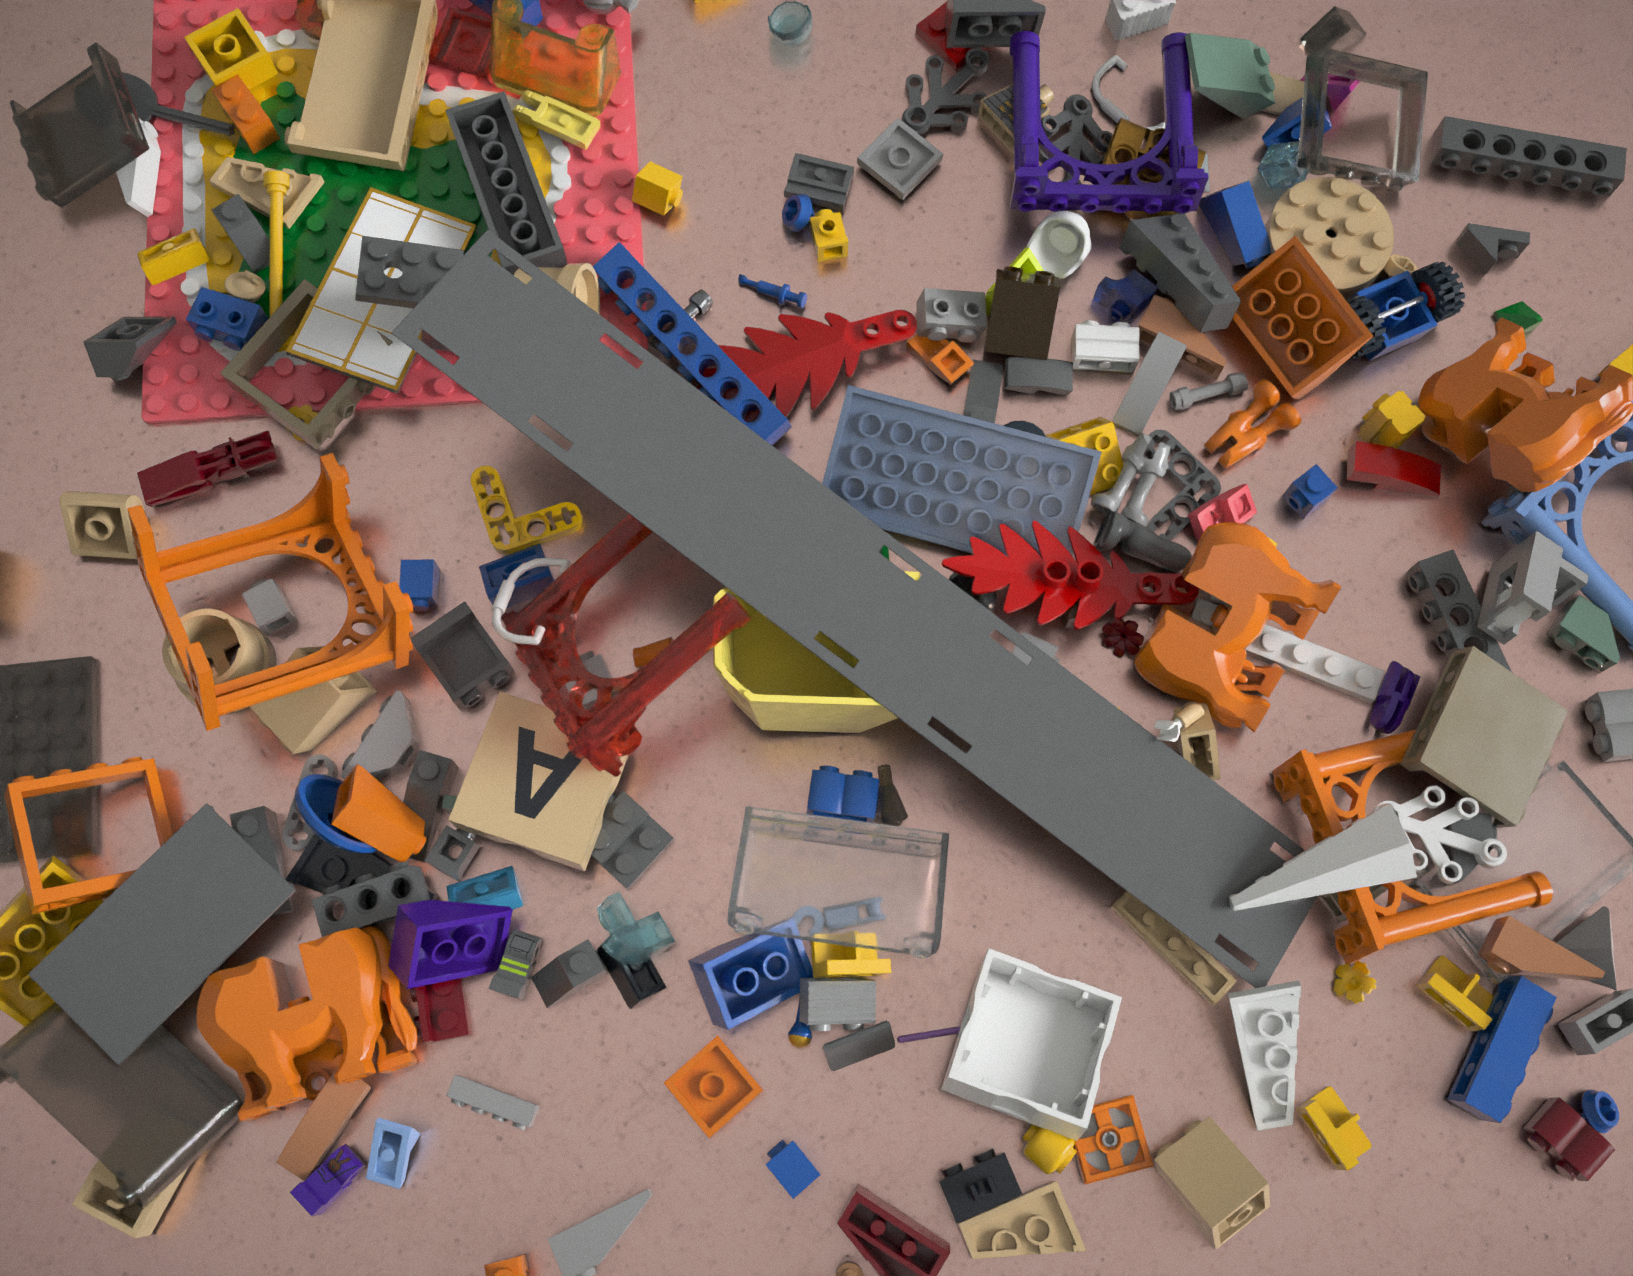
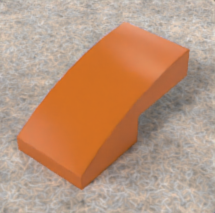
M917 333L906 343V347L924 365L950 385L974 365V362L954 341L949 343L946 339L930 340L928 337L918 336Z

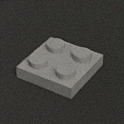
M896 118L857 157V164L903 200L942 161L943 153L899 118Z

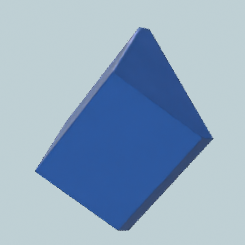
M540 543L479 566L485 591L492 606L502 582L507 580L516 568L533 559L546 558ZM549 566L533 568L518 577L514 583L515 588L507 608L557 590L558 588Z

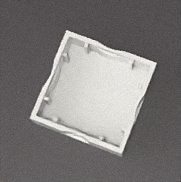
M988 948L976 976L941 1090L1077 1141L1088 1128L1100 1083L1101 1061L1111 1041L1122 997L1077 980L1051 975L1036 965Z

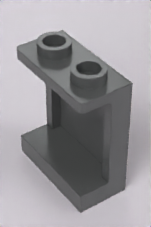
M465 601L411 637L412 644L459 709L476 704L482 698V693L491 687L498 688L510 679V674L514 672L510 663L503 656Z

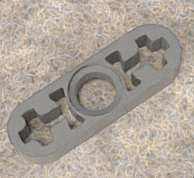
M313 755L305 762L298 784L306 776L315 774L313 769L315 767L320 768L322 763L328 769V773L321 775L337 778V765L325 755ZM294 795L283 829L282 839L290 849L296 852H303L314 836V832L305 822L303 832L308 834L307 839H301L297 844V840L292 838L293 833L300 832L303 822L297 819L300 813Z

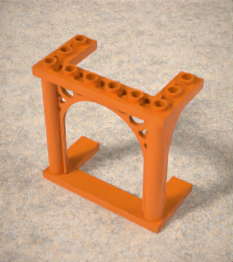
M333 453L320 456L321 473L315 486L305 498L283 514L259 524L156 552L153 531L142 505L127 508L140 573L206 731L221 727L219 716L389 661L393 662L396 669L409 665V651L413 650L412 641L409 633L413 632V625L409 617V613L413 612L412 601L407 592H401L396 581L384 585L382 580H376L373 561L370 555L364 556L362 551L363 544L360 534L357 530L352 531L350 527L351 519L346 505L350 504V498L345 485L350 483L348 472L344 465L338 464ZM327 538L334 542V546L326 553H318L315 550L316 544L322 539ZM308 540L307 546L305 547H299L297 545L298 543L305 544V541ZM340 553L341 564H336L332 559ZM271 554H289L308 558L321 564L337 577L347 595L348 612L341 630L331 642L308 656L214 685L212 669L200 641L190 644L165 585L168 582ZM350 582H354L355 586H349L347 584ZM364 606L365 613H358L356 608ZM356 623H367L372 625L376 632L371 635H362L355 632L352 626ZM350 639L352 641L350 644L343 646L344 640Z

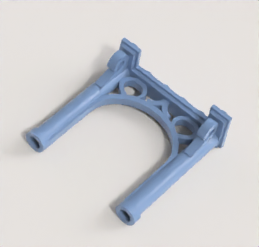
M1632 414L1627 423L1598 443L1597 447L1602 455L1601 457L1595 459L1587 456L1573 468L1575 473L1573 484L1567 481L1559 482L1561 480L1559 479L1554 484L1537 492L1517 491L1506 500L1501 497L1488 507L1487 511L1489 514L1481 523L1485 527L1490 525L1493 529L1501 526L1504 535L1517 545L1535 531H1538L1562 547V558L1589 575L1587 585L1579 590L1593 604L1609 614L1611 624L1629 642L1628 647L1633 652V601L1591 556L1582 532L1584 504L1595 482L1613 466L1620 463L1633 462ZM1611 438L1619 442H1627L1625 452L1616 451L1611 445ZM1558 490L1565 493L1568 497V513L1566 514L1555 512L1551 506V498ZM1567 522V535L1556 523Z

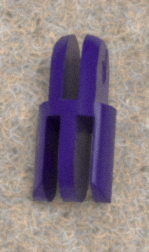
M1396 661L1389 663L1370 715L1371 726L1384 734L1394 732L1401 724L1421 676L1414 674L1410 669L1403 667Z

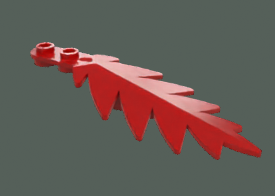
M895 310L854 322H849L840 315L827 312L824 318L829 325L805 317L780 314L778 321L795 339L762 328L745 327L744 334L761 353L742 347L718 346L768 399L775 387L776 408L787 417L796 404L808 376H810L811 410H816L833 386L843 361L845 362L846 376L851 377L857 367L860 352L911 338L916 331L917 321L914 315L906 310ZM897 321H902V322L906 323L907 325H906V326H899L896 322H897ZM867 329H873L877 331V334H869ZM717 368L705 369L703 376H713ZM728 389L724 394V399L730 400L735 398L738 394V389ZM757 410L749 411L745 416V421L753 422L760 412Z
M1035 520L1031 526L1041 557L1020 535L1005 524H1000L999 531L1006 555L992 545L972 536L969 543L973 555L943 559L941 563L942 567L950 571L974 578L971 590L974 595L994 592L1009 586L1003 607L1005 614L1028 606L1044 594L1037 624L1040 626L1064 614L1079 599L1073 625L1076 630L1098 620L1114 604V618L1120 620L1127 614L1132 604L1188 605L1194 602L1199 594V588L1185 581L1181 573H1131L1115 551H1111L1109 554L1110 565L1095 546L1073 527H1069L1067 534L1075 556L1074 559L1061 542ZM1150 587L1154 590V593L1147 592L1144 588ZM1176 588H1183L1187 593H1182Z

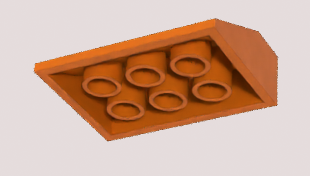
M1296 236L1232 286L1241 300L1233 320L1288 393L1298 400L1326 380L1373 337L1369 329Z

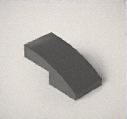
M1008 357L1005 359V389L1032 395L1041 390L1067 396L1073 391V362L1049 358L1044 360L1029 357Z

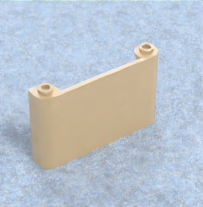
M317 0V7L322 10L325 20L301 122L294 121L291 127L286 128L285 144L292 153L404 171L437 26L438 10L436 0Z

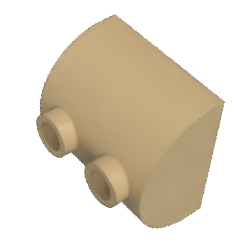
M66 491L59 497L71 555L137 559L127 508L142 505L144 509L143 503L137 495Z

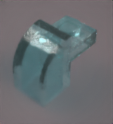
M620 891L608 896L597 908L599 921L602 927L608 930L610 934L601 945L611 957L626 964L646 962L664 953L675 942L659 911L635 921Z

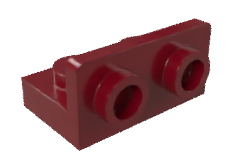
M463 978L409 988L412 1001L417 1002L419 1016L414 1018L417 1036L422 1037L424 1043L432 1044L471 1035Z

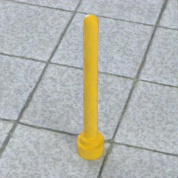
M267 171L263 173V187L267 189V194L270 195L269 317L283 304V196L289 190V174L281 171Z

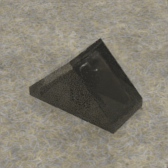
M1334 6L1301 37L1300 41L1317 62L1361 40L1366 36V32L1350 11Z

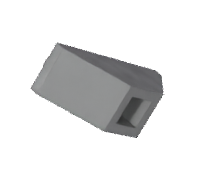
M396 689L393 696H388L383 701L379 710L380 716L374 725L370 724L361 736L362 743L357 751L351 753L344 761L342 766L343 772L340 775L342 778L345 779L356 764L362 766L376 779L400 774L419 746L410 702L402 692Z

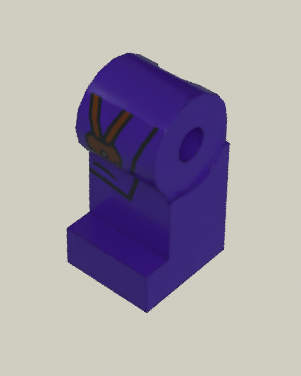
M344 1144L334 1151L304 1182H300L290 1194L311 1216L321 1215L352 1184V1181L362 1172L366 1165L347 1144Z

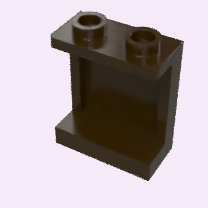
M1012 266L1004 267V270L997 269L984 351L1047 360L1060 292V278L1055 277V274L1048 271H1036L1035 274L1024 273L1022 269Z

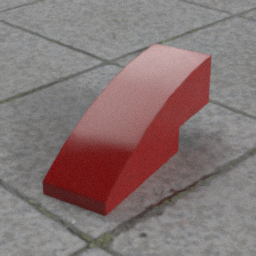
M1355 441L1348 450L1347 480L1374 483V489L1438 497L1440 495L1441 465L1425 457L1397 448Z

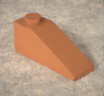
M1154 295L1138 325L1139 342L1151 347L1158 332H1161L1187 345L1180 362L1212 378L1218 379L1227 362L1206 335L1203 332L1200 333L1174 306V301Z
M1511 916L1495 919L1478 953V956L1488 961L1486 965L1489 968L1504 975L1508 973L1588 981L1603 978L1605 971Z

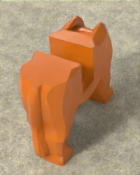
M1501 317L1495 323L1494 338L1482 344L1472 355L1434 373L1425 381L1418 399L1419 410L1425 414L1422 432L1427 439L1450 449L1466 464L1489 445L1493 478L1505 480L1521 492H1537L1561 479L1567 472L1581 463L1598 443L1629 421L1633 414V403L1631 402L1633 401V375L1609 365L1603 371L1599 384L1581 376L1576 381L1575 396H1571L1574 393L1572 388L1566 389L1563 393L1548 392L1545 388L1555 383L1553 363L1527 352L1523 356L1521 366L1512 371L1508 370L1510 365L1518 358V353L1526 350L1525 333L1522 326Z
M1237 522L1218 523L1208 526L1202 533L1193 556L1181 573L1185 581L1226 602L1224 606L1219 604L1210 618L1213 625L1212 628L1176 608L1164 604L1147 632L1134 660L1137 672L1143 679L1161 691L1184 700L1207 704L1211 717L1224 726L1240 728L1244 723L1255 732L1271 704L1261 696L1248 695L1241 691L1257 690L1269 698L1285 670L1276 663L1254 666L1252 662L1246 659L1247 653L1245 649L1262 634L1268 620L1275 621L1285 631H1292L1296 637L1303 640L1317 618L1319 611L1323 614L1328 611L1340 591L1341 585L1331 579L1323 582H1312L1298 570L1290 566L1287 558L1277 550L1268 537L1257 527Z
M375 926L362 929L355 927L298 944L313 1000H310L309 996L293 1000L284 964L266 957L257 958L242 966L220 970L208 976L198 1000L197 1027L205 1041L219 1055L222 1061L237 1071V1075L246 1093L245 1102L238 1112L239 1121L259 1119L281 1111V1106L307 1098L305 1089L300 1085L301 1076L296 1070L293 1059L296 1056L314 1052L330 1040L341 1042L343 1049L341 1063L334 1075L336 1084L344 1085L376 1074L371 1060L376 1041L379 1046L377 1061L379 1073H391L418 1063L414 1053L411 1052L415 1050L417 1045V1028L409 1012L400 1001L399 979L388 967L391 943L382 930Z

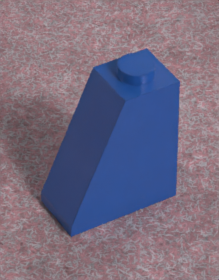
M1250 181L1224 188L1201 198L1199 206L1233 266L1244 264L1245 268H1250L1263 262L1262 256L1271 253L1270 241Z

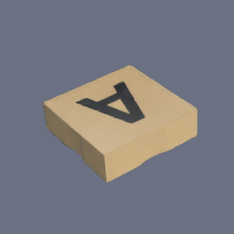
M500 691L448 820L458 829L499 843L522 846L538 856L585 871L602 827L606 804L618 785L633 745L631 737L627 733Z

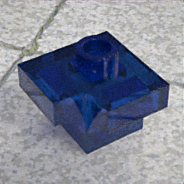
M1133 269L1123 279L1114 280L1105 276L1098 284L1093 299L1108 310L1113 319L1131 325L1149 306L1158 287Z

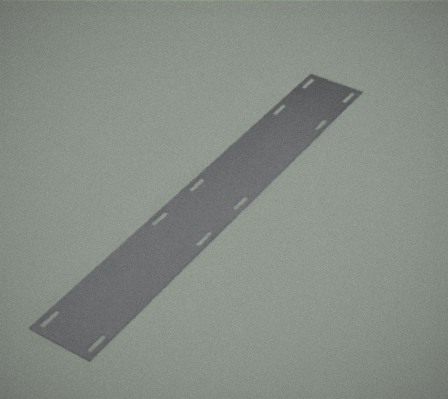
M487 230L391 332V334L1254 988L1267 985L1318 896L1237 911L1231 908L1229 896L1240 893L1255 884V880L1262 876H1268L1283 867L1286 861L1270 850L1274 842L1294 857L1304 852L1303 848L1161 740H1157V737L492 232ZM495 249L532 279L527 285L490 258L488 255L491 251ZM421 328L458 356L459 359L454 365L414 336V334ZM604 333L641 360L643 362L642 365L636 369L599 339ZM533 415H536L573 443V445L566 451L530 424L528 420ZM886 546L922 574L918 581L914 580L879 553L881 548ZM995 629L1031 656L1032 660L1026 665L989 637L992 631ZM821 631L859 660L856 666L852 668L814 638L818 632ZM932 716L972 746L967 754L927 724ZM1219 934L1258 963L1254 971L1215 943Z

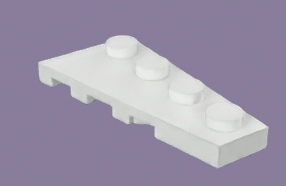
M1300 981L1228 993L1257 1131L1293 1125L1296 1083L1294 1077L1295 1063H1297L1296 1044L1300 1016L1298 1010L1299 998H1301Z

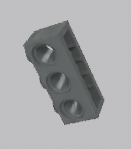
M402 862L388 867V873L376 877L375 873L360 876L354 879L356 884L343 889V885L339 884L323 889V896L312 899L321 936L324 937L334 932L355 927L362 929L369 926H377L396 919L398 905L430 900L421 867L409 866L408 862ZM407 879L411 889L409 894L403 898L398 892V887L402 880ZM373 890L377 895V903L370 909L366 905V896ZM338 902H341L344 906V914L341 919L337 920L333 915V908Z

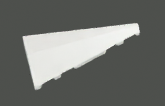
M1386 803L1379 806V810L1363 819L1351 823L1352 826L1337 835L1327 837L1283 864V867L1270 875L1260 877L1255 880V884L1240 893L1230 895L1231 908L1237 911L1417 878L1410 841L1392 804Z

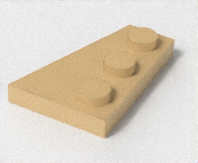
M227 157L210 178L211 185L230 197L239 194L248 207L269 219L270 195L267 194V189L263 187V173L267 171H281L289 174V190L283 196V226L287 229L291 228L324 183L321 175L311 173L310 176L297 174L295 170L283 168V170L266 168L261 163Z

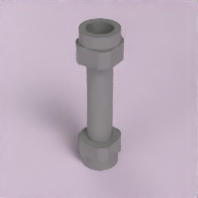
M1243 372L1227 375L1224 381L1191 390L1187 387L1178 388L1176 391L1170 392V403L1174 410H1183L1190 408L1192 402L1227 392L1230 396L1240 394L1248 389V382Z

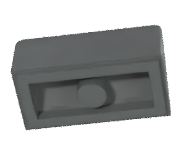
M886 1020L825 1043L822 1049L830 1070L836 1071L893 1049L895 1047V1040L890 1022Z

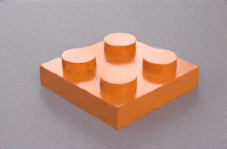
M718 1035L664 1082L665 1086L708 1138H711L763 1091Z

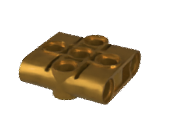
M1120 118L1102 164H1119L1116 160L1124 163L1143 156L1153 149L1154 145H1157L1165 129L1158 128L1153 131ZM1167 146L1158 159L1169 166V147ZM1198 149L1197 169H1201L1206 154L1205 151ZM1147 167L1137 173L1138 178L1146 183H1157L1162 180V176L1158 172ZM1144 171H1148L1153 177L1146 175ZM1126 175L1124 181L1117 182L1114 185H1130V175ZM1144 211L1124 212L1131 219L1180 214L1175 211H1159L1156 213H1146Z

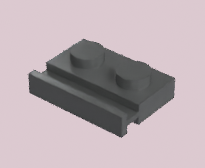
M795 153L787 185L784 189V197L789 198L793 195L806 194L812 204L843 211L853 178L854 167Z

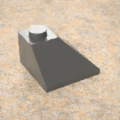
M122 317L85 340L83 343L96 377H109L114 381L130 377L131 371L144 363L177 323L175 317Z

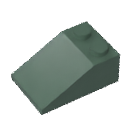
M1197 33L1185 35L1192 80L1196 91L1242 119H1246L1275 104L1273 94L1275 83L1269 73L1268 64L1270 63V57L1265 48L1259 47L1246 39Z

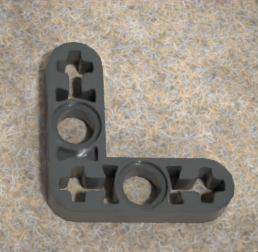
M1160 429L1149 434L1152 438L1145 455L1152 459L1151 455L1155 451L1153 448L1155 442L1160 443L1162 441L1171 446L1169 456L1172 451L1176 454L1168 462L1169 467L1165 475L1182 491L1155 514L1146 527L1154 532L1157 527H1162L1170 519L1172 524L1168 527L1165 534L1162 533L1159 536L1172 541L1191 524L1188 517L1177 515L1174 509L1177 503H1186L1192 512L1218 496L1221 491V484L1217 477L1172 434ZM1180 460L1185 461L1190 466V473L1185 475L1177 473L1173 466L1174 463ZM1209 485L1211 487L1209 493H1204L1196 501L1194 496L1198 493L1201 486Z

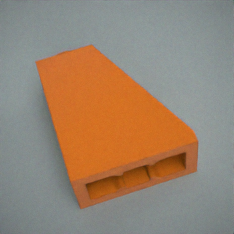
M356 764L338 787L331 824L401 863L406 862L411 854L417 855L425 844V821L367 770Z

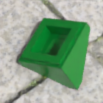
M1523 301L1493 313L1497 321L1502 317L1522 326L1524 333L1536 329L1543 321L1541 316Z

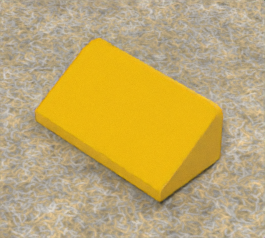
M195 228L137 253L140 266L152 285L159 284L209 261L208 253Z

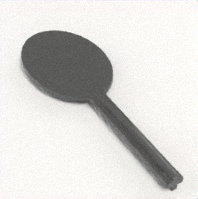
M104 72L86 79L79 86L76 93V104L82 114L93 123L105 128H111L129 115L134 114L143 122L149 121L154 116L227 136L235 134V126L233 124L158 105L156 93L150 85L141 78L129 73Z

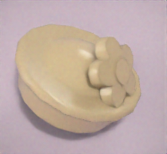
M1393 254L1383 270L1390 277H1393L1405 271H1409L1411 275L1418 268L1410 258Z
M248 270L233 273L225 280V289L229 296L251 303L258 301L266 289L262 278Z

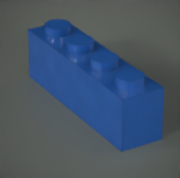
M1503 976L1486 1012L1492 1018V1021L1485 1030L1477 1032L1447 1100L1482 1121L1501 1123L1511 1110L1512 1097L1516 1088L1525 1078V1068L1531 1055L1539 1047V1036L1544 1025L1549 1022L1553 1015L1552 1007L1557 997L1523 976Z

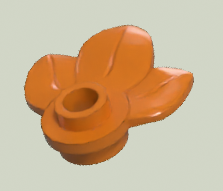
M330 1040L314 1052L294 1057V1065L301 1076V1086L305 1089L309 1100L314 1101L321 1091L315 1089V1079L322 1076L326 1084L340 1065L343 1055L341 1042Z

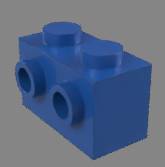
M201 287L186 321L198 338L208 342H212L213 339L221 341L230 349L240 351L269 318L260 305Z

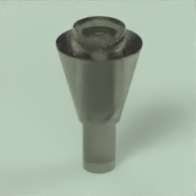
M888 764L880 765L877 767L880 787L878 788L874 821L882 824L884 828L898 827L908 817V814L895 785H893L891 766Z

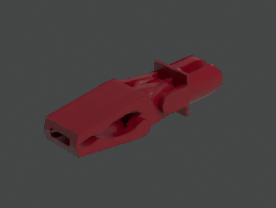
M264 431L238 441H234L229 437V442L217 445L211 450L201 453L195 450L189 451L137 472L145 504L153 507L211 490L213 488L212 485L215 483L231 480L243 475L250 477L249 471L277 462L278 459L274 453L275 448L271 442L270 432Z

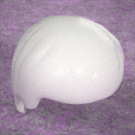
M1058 211L1043 219L1028 242L1027 248H1030L1044 271L1055 274V277L1063 279L1071 275L1088 256L1091 250L1090 229L1085 219L1079 214L1070 211Z

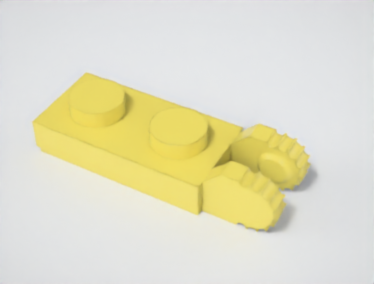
M529 90L524 91L521 98L527 105L537 109L536 112L520 105H516L512 110L513 115L518 120L528 125L532 124L534 127L584 150H587L601 127L600 120L547 95L544 97Z

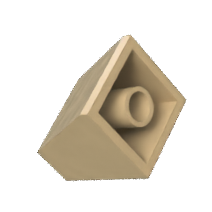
M324 646L297 648L285 663L308 656ZM358 671L250 706V708L258 715L259 722L269 728L279 738L280 745L287 751L295 754L312 751L372 698L377 690Z
M1209 1116L1202 1122L1197 1120L1189 1125L1184 1132L1185 1136L1176 1143L1171 1141L1162 1146L1157 1152V1157L1154 1161L1159 1175L1216 1250L1271 1205L1269 1183Z

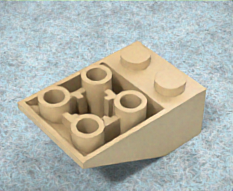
M143 1103L92 1168L72 1206L133 1238L151 1236L206 1134L147 1103Z

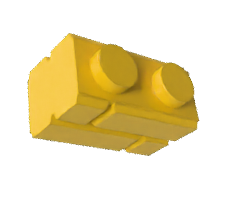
M1397 391L1392 396L1385 393L1372 404L1373 408L1362 417L1365 423L1359 429L1358 434L1367 443L1399 448L1424 421L1425 415L1416 405H1411L1412 400L1404 391Z

